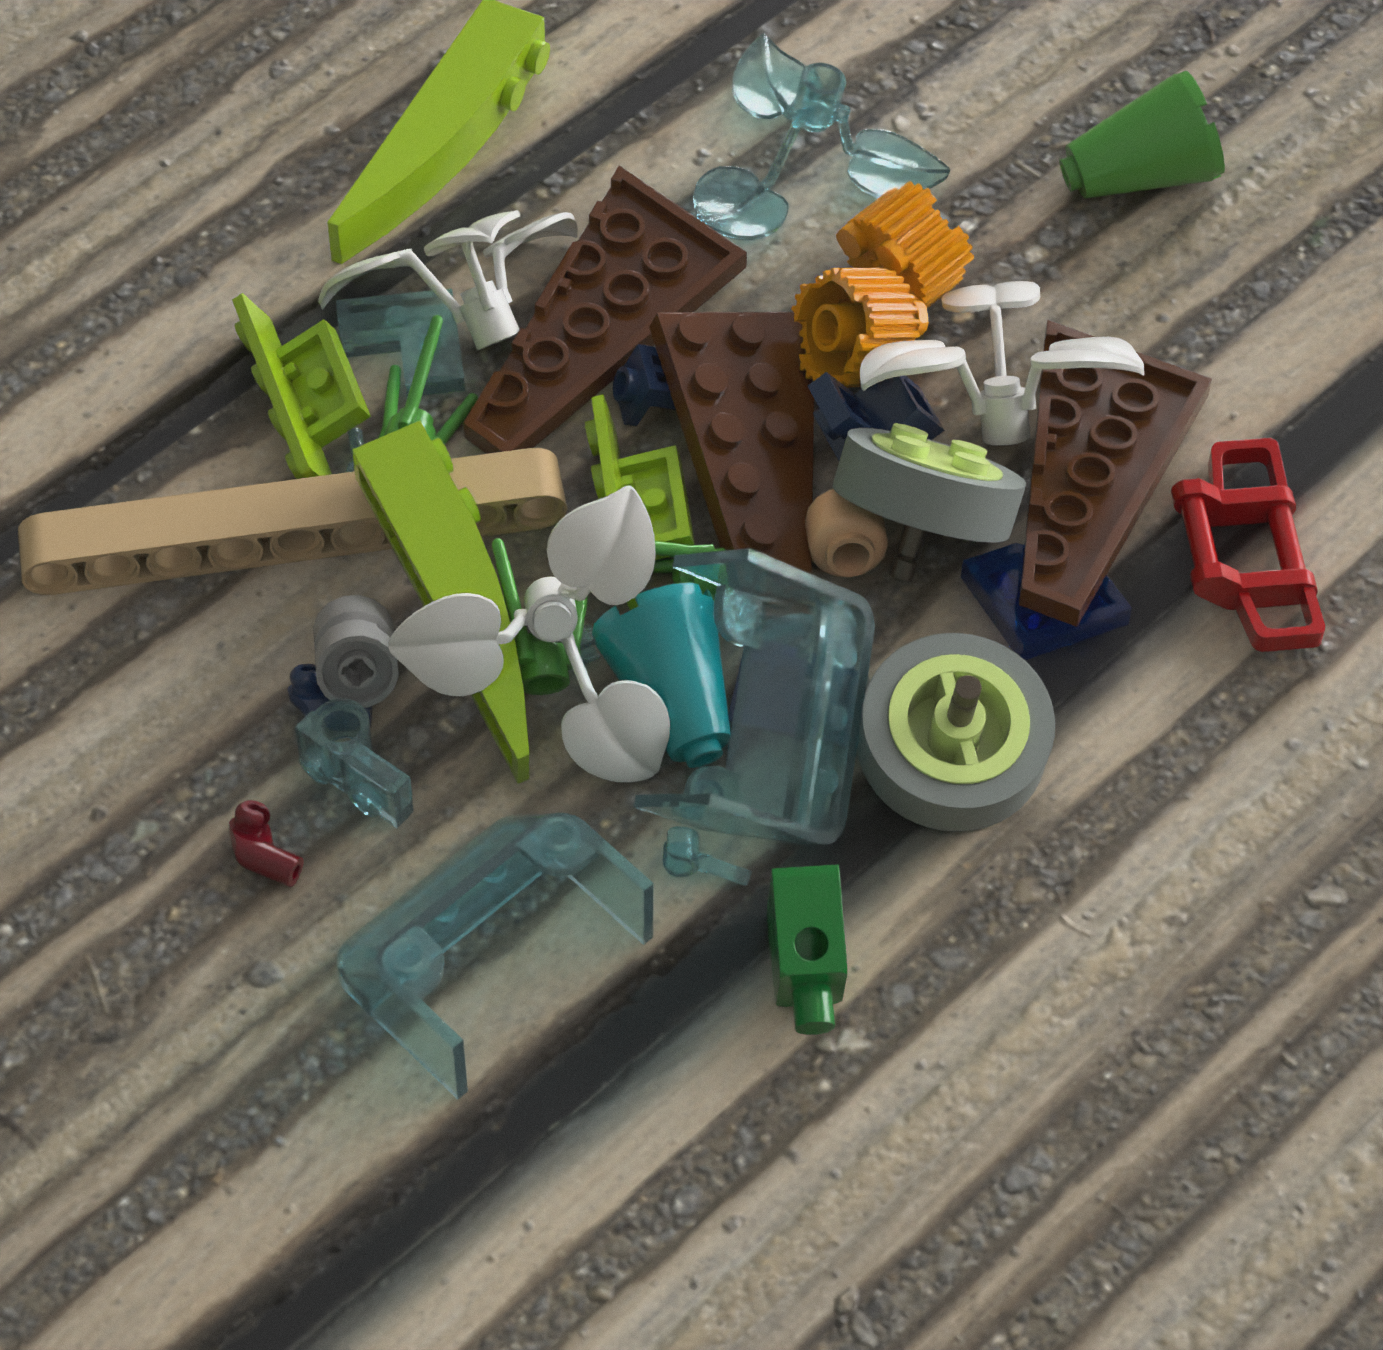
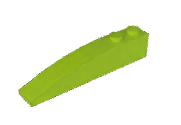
M496 0L481 1L328 220L332 261L339 264L345 263L388 234L431 200L469 163L497 130L509 110H517L523 99L526 85L534 74L539 75L542 73L549 58L550 45L545 42L544 17Z
M417 421L352 449L355 479L422 605L425 606L435 600L453 594H478L491 599L498 606L501 616L499 632L505 630L511 622L496 571L476 523L481 521L480 513L470 491L466 487L458 490L449 474L454 471L452 460L440 438L431 440L421 421ZM514 638L509 643L499 644L504 659L500 675L488 687L472 694L471 697L519 784L529 779V743L524 688Z

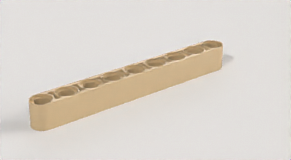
M527 448L451 458L454 471L449 474L458 490L466 487L472 494L478 507L481 521L476 523L481 537L551 527L558 523L567 513L568 508L558 459L550 450ZM355 471L44 512L31 515L18 526L22 583L29 591L41 595H56L393 549L355 479Z

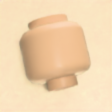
M830 489L816 497L808 507L805 528L812 560L822 571L832 576L850 578L863 575L876 568L885 557L888 538L882 516L851 503L835 492L834 489Z

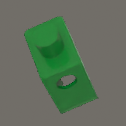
M839 864L772 868L766 916L776 1005L780 1007H793L794 1025L797 1033L817 1035L830 1032L835 1028L833 1004L843 1001L848 974Z

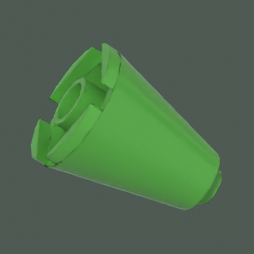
M1188 71L1171 75L1065 146L1067 157L1060 159L1059 165L1069 191L1072 192L1079 189L1081 195L1086 199L1211 182L1213 179L1221 177L1220 174L1225 172V163L1219 134L1215 123L1208 124L1201 109V106L1206 105L1207 102L1194 77Z

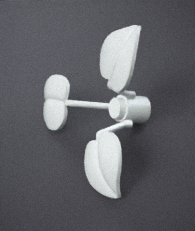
M516 210L487 216L474 222L469 228L464 227L452 230L428 243L424 247L427 256L437 255L458 245L462 246L476 286L460 293L464 302L462 306L458 304L422 261L412 252V249L376 256L344 268L325 283L318 302L323 310L340 289L373 270L404 266L411 267L451 311L456 325L464 321L466 322L478 351L511 338L519 332V327L509 306V303L513 302L507 288L505 257L520 244L549 236H571L577 238V223L571 213H558L532 222L493 243L500 229L520 220V213ZM473 242L493 243L482 252L485 258L493 256L496 287L493 280L485 281Z
M1011 281L996 284L994 287L988 285L967 286L947 292L941 298L943 309L950 312L971 313L990 310L995 377L984 381L983 391H979L966 362L965 350L959 347H945L944 343L938 340L899 341L874 348L864 357L861 363L860 383L862 390L865 391L870 386L885 379L957 367L972 401V412L974 415L981 416L983 442L989 445H1012L1024 442L1030 438L1028 410L1036 409L1035 393L1042 369L1106 368L1136 372L1144 376V364L1133 347L1127 341L1120 338L1089 337L1052 343L1049 346V351L1037 352L1031 357V367L1025 388L1021 387L1020 378L1007 376L1001 309L1032 306L1039 301L1041 296L1038 284L1029 281Z
M630 485L604 498L577 507L567 513L556 524L548 538L546 549L549 566L555 577L540 578L528 587L524 596L525 609H517L514 612V619L505 630L499 632L501 625L500 611L491 599L478 594L459 593L442 597L414 612L398 626L388 641L390 653L422 683L441 694L449 696L472 695L484 690L500 675L504 664L503 653L499 644L511 642L523 626H528L531 633L542 641H561L581 691L587 700V703L577 705L568 710L561 721L562 740L570 757L588 773L614 782L642 781L653 777L659 772L670 735V719L662 698L648 685L630 680L611 683L598 696L592 686L573 635L578 621L575 600L582 601L586 599L591 591L597 599L606 604H624L636 597L645 588L653 573L656 547L652 523L642 499Z

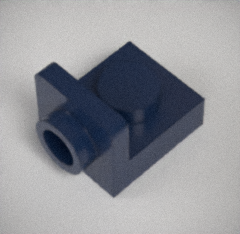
M638 344L625 365L617 370L612 387L613 396L619 404L624 425L635 427L638 426L650 406L676 410L656 347Z

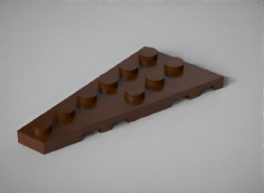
M619 165L611 178V187L602 202L597 201L590 212L589 224L579 240L572 242L535 303V313L525 329L520 328L512 341V351L501 370L494 371L463 423L464 438L486 454L534 448L591 400V397L597 395L614 380L617 370L625 365L638 344L655 345L649 326L657 313L695 312L746 268L747 252Z
M794 312L657 313L649 329L720 548H725L727 552L730 579L746 628L802 625L811 613L812 558L806 534L805 518L808 507L813 502L814 397L808 388L813 379H807L805 377L806 371H801L799 368L801 364L799 354L806 353V350L802 349L800 345L803 342V337L799 336L802 324L794 322Z
M1047 320L1043 351H1049V346L1055 342L1094 336ZM1139 352L1136 353L1144 364V376L1136 372L1106 368L1042 369L1020 586V606L1075 627L1078 626L1209 395L1212 378Z

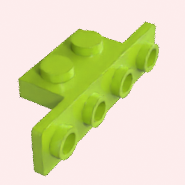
M241 293L232 299L240 320L235 323V330L245 347L253 353L256 364L251 367L252 374L260 388L270 397L273 408L268 410L269 418L274 428L287 441L290 452L285 455L287 465L296 479L331 475L332 472L322 447L371 417L337 331L323 319L282 346L270 317L247 296Z
M603 394L591 397L594 419L585 421V429L592 455H600L601 463L591 466L592 478L598 499L630 485L637 491L647 509L655 541L695 545L682 462L677 446L673 445L621 458L617 431ZM655 555V560L668 558V556ZM635 597L627 602L630 610L638 607Z

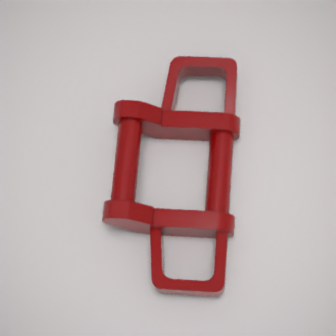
M1257 438L1214 443L1211 447L1208 461L1209 483L1200 478L1183 479L1171 488L1174 508L1183 516L1194 568L1190 573L1194 594L1224 609L1236 610L1252 647L1257 651L1269 652L1320 646L1325 632V623L1316 596L1318 590L1314 574L1311 570L1306 569L1292 516L1296 511V503L1293 492L1287 484L1278 442L1273 438ZM1260 462L1266 466L1270 486L1224 490V465ZM1269 522L1281 570L1239 573L1238 570L1218 561L1210 527ZM1300 604L1306 626L1268 628L1262 623L1256 608Z

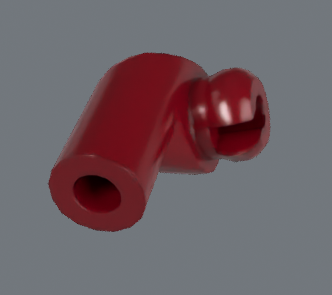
M254 800L240 803L235 809V817L231 818L228 830L236 861L247 870L288 887L294 886L302 872L304 859L274 846L271 829L267 824L271 816L270 811L263 803Z

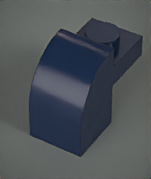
M825 372L808 385L811 394L819 406L813 412V415L838 461H840L848 431L854 428H874L891 431L893 424L898 423L928 433L927 439L933 440L945 431L921 388L907 376L885 379L870 386L865 391L861 389L855 394L828 372Z

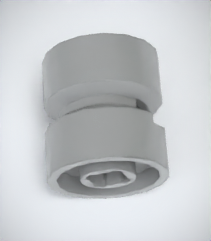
M361 595L342 596L327 603L316 617L313 626L317 684L324 696L337 705L351 709L371 707L383 701L394 690L398 680V660L390 653L388 641L394 633L393 619L387 609L375 599Z

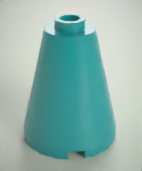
M691 582L669 584L644 591L635 597L638 607L621 616L617 606L606 611L594 623L591 633L597 649L619 681L630 680L648 685L662 698L670 719V735L665 751L671 760L686 762L690 768L708 765L723 755L722 748L731 740L715 603L708 589L702 594L699 584Z

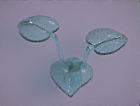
M763 33L747 48L740 58L734 72L732 94L736 103L748 114L759 119H773L783 114L786 119H793L792 124L767 176L761 182L752 172L735 166H719L709 170L698 180L693 195L696 218L724 237L737 240H755L775 233L785 222L789 205L783 196L770 190V188L775 184L801 128L811 132H821L826 130L835 121L838 122L843 151L845 154L853 157L847 169L849 178L860 190L878 199L888 190H892L895 187L900 189L909 181H912L914 185L917 183L921 184L923 190L926 188L931 189L946 180L951 169L923 147L904 136L878 128L864 129L857 134L854 143L851 138L848 122L851 109L849 106L841 104L847 83L843 72L827 63L819 62L806 66L782 51Z

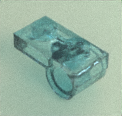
M333 699L322 704L315 712L311 711L295 726L299 763L312 779L321 784L330 782L346 793L354 806L363 814L371 818L379 816L396 828L414 812L410 776L373 752L369 715L361 704L350 699ZM342 738H349V739H351V740L345 741V742H334V741H336V740H338V739H342Z

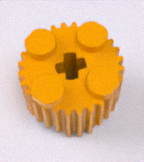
M912 181L907 182L900 189L895 187L892 190H888L848 221L836 234L840 247L843 249L844 254L849 257V260H847L849 265L853 268H888L889 270L896 271V276L904 278L903 284H909V294H914L915 300L922 301L927 308L963 280V275L966 273L963 267L974 259V255L970 252L973 249L972 245L967 242L969 239L968 234L964 233L959 225L953 230L949 229L947 219H942L940 211L932 208V204L937 199L931 194L930 189L926 188L923 190L921 184L917 183L914 185Z
M831 268V270L823 271V276L815 278L816 283L800 285L801 294L795 295L797 304L792 305L791 308L794 312V322L802 324L799 336L803 337V342L800 345L802 349L806 350L805 354H799L801 361L800 370L806 371L805 377L813 379V381L825 372H828L847 388L861 387L860 366L864 357L871 350L887 343L916 340V338H919L926 332L929 324L925 304L922 301L915 300V295L909 294V284H903L904 278L896 276V271L889 270L888 268Z

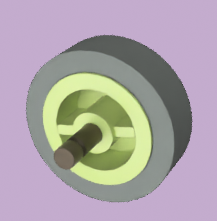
M898 423L893 424L891 431L874 428L851 429L846 437L832 487L835 492L851 503L887 519L904 524L896 550L898 555L894 556L889 573L891 576L904 581H913L918 565L916 559L920 558L927 532L977 542H1004L1010 538L1026 482L1008 468L986 459L987 450L985 448L961 440H952L951 445L927 439L928 433Z
M942 633L922 637L892 653L873 675L866 690L857 728L859 761L863 773L875 793L884 803L904 818L928 828L952 832L971 831L989 827L1005 820L1018 811L1030 799L1040 783L1055 737L1053 705L1044 683L1035 670L1017 653L1006 646L981 636L964 633Z

